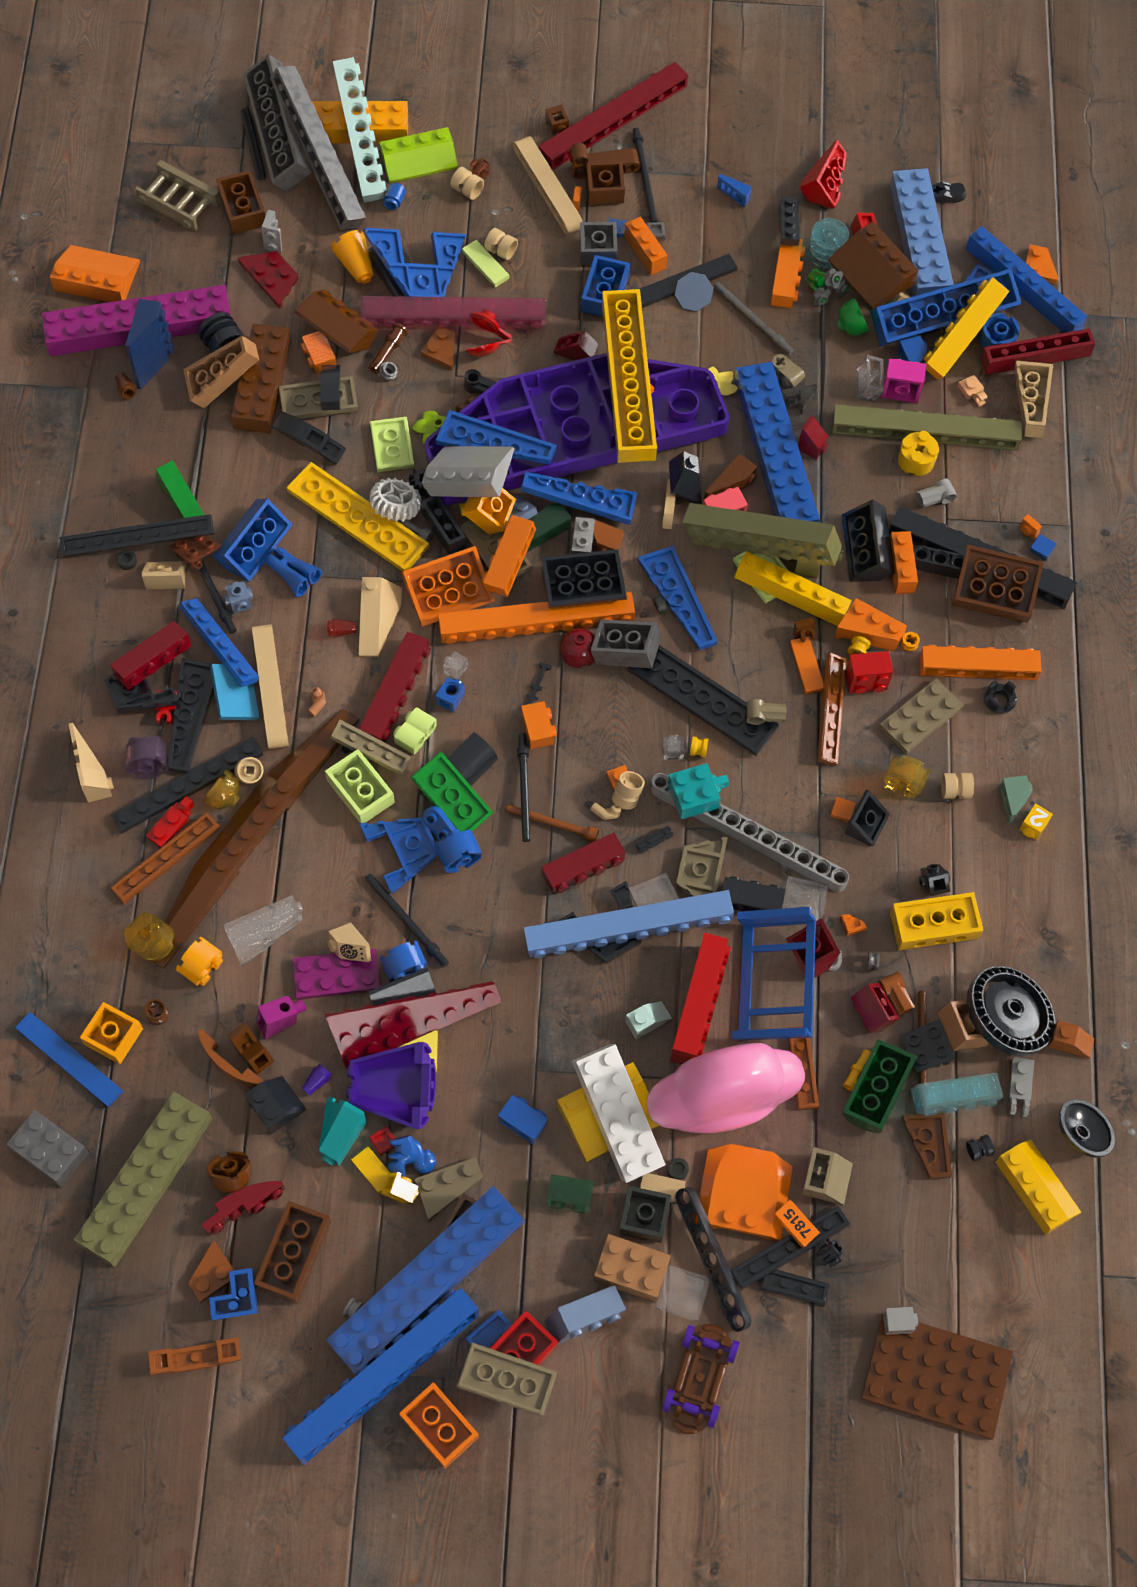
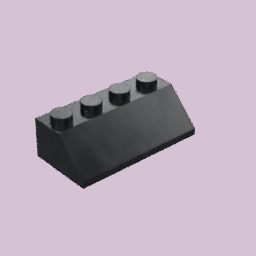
M870 500L843 513L842 521L850 581H880L895 574L886 507L874 500Z

